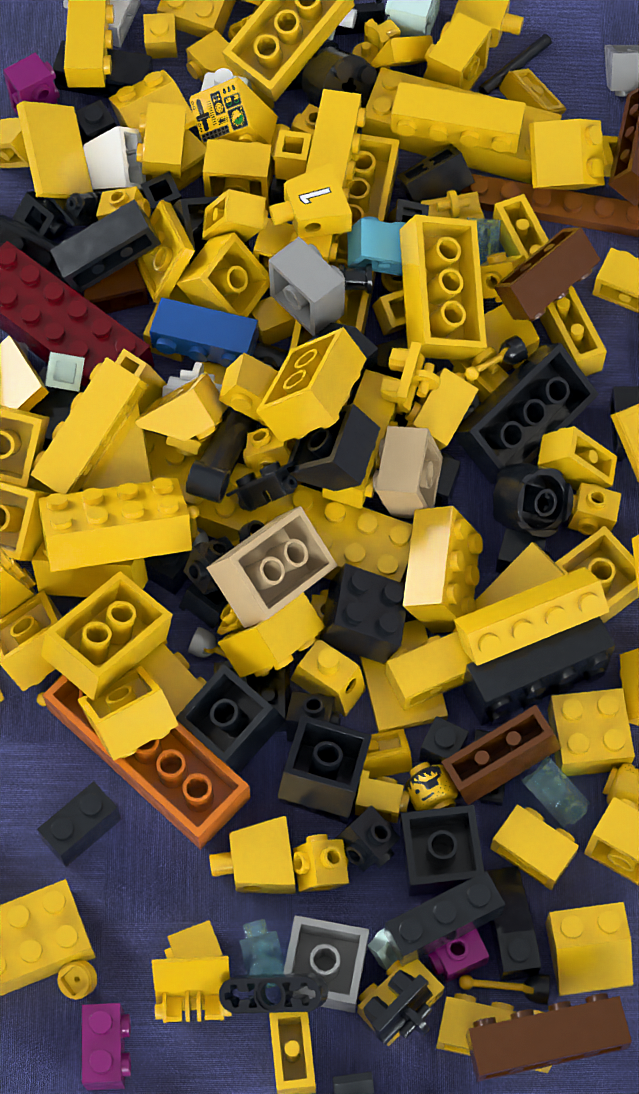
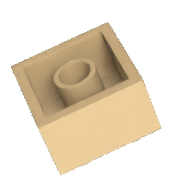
M388 426L386 437L381 439L379 445L381 463L379 470L374 472L373 489L379 495L382 504L385 505L391 517L414 519V511L416 509L434 508L443 456L428 428Z

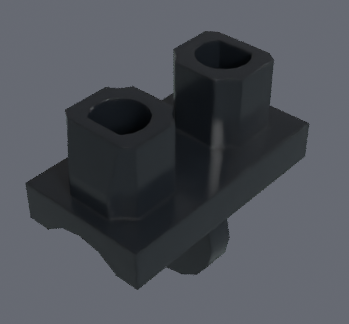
M399 970L388 983L389 989L397 998L388 1006L376 996L363 1008L364 1014L372 1024L377 1038L385 1045L398 1032L406 1039L414 1030L423 1036L430 1031L424 1019L432 1012V1009L426 1002L433 994L427 987L428 981L420 974L414 978L405 971Z

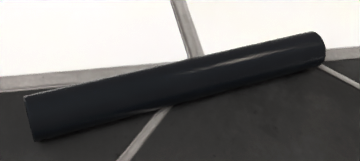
M543 34L479 86L480 93L489 95L501 85L509 71L520 70L551 45V38L547 34Z

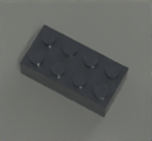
M561 343L541 345L459 424L453 436L491 484H496V477L499 471L505 468L508 469L518 463L530 464L540 453L542 435L558 431L560 428H566L599 393Z
M600 616L481 665L476 666L474 662L467 664L462 690L481 726L489 722L492 725L499 724L508 719L513 711L520 708L526 711L534 705L538 706L541 704L542 699L549 695L566 694L574 688V684L583 680L590 683L604 676L613 654L615 643Z

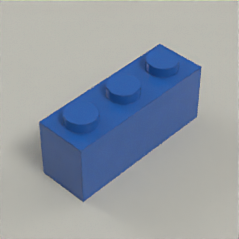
M161 297L150 328L152 348L164 354L176 353L189 356L194 361H210L227 368L244 352L253 357L259 338L258 320Z

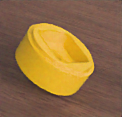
M85 960L71 961L60 969L57 978L58 986L66 997L75 1000L82 999L94 991L97 985V973L94 967Z

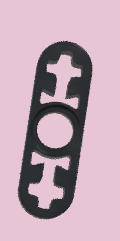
M315 973L238 975L225 981L219 990V999L222 1006L228 1012L236 1014L310 1012L322 1006L328 998L327 983L320 975ZM268 983L276 984L281 990L282 997L278 1004L270 1002L266 997L265 988ZM308 986L309 990L315 991V997L311 999L306 994L293 997V991H298ZM236 988L239 992L254 990V996H248L240 1000L239 997L233 996L232 990Z

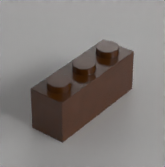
M582 227L563 228L496 284L494 289L513 320L534 321L546 312L545 308L551 302L565 297L569 293L568 288L571 285L587 278L592 273L591 268L601 260Z
M534 705L443 760L442 764L465 802L469 805L559 751L561 747L553 730L538 707Z

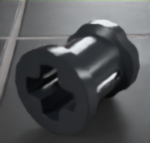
M338 264V268L345 277V290H365L367 294H372V264H366L365 267H345L344 264Z

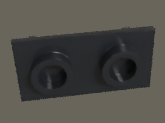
M293 460L282 466L278 461H275L260 469L261 475L256 477L254 472H251L235 481L238 487L228 492L226 496L229 497L236 493L239 498L240 508L251 512L270 503L271 500L273 502L292 494L297 487V480L294 476L290 475L287 468L294 465L295 461Z

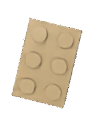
M299 506L277 516L206 568L243 627L246 628L269 619L338 565L304 510Z

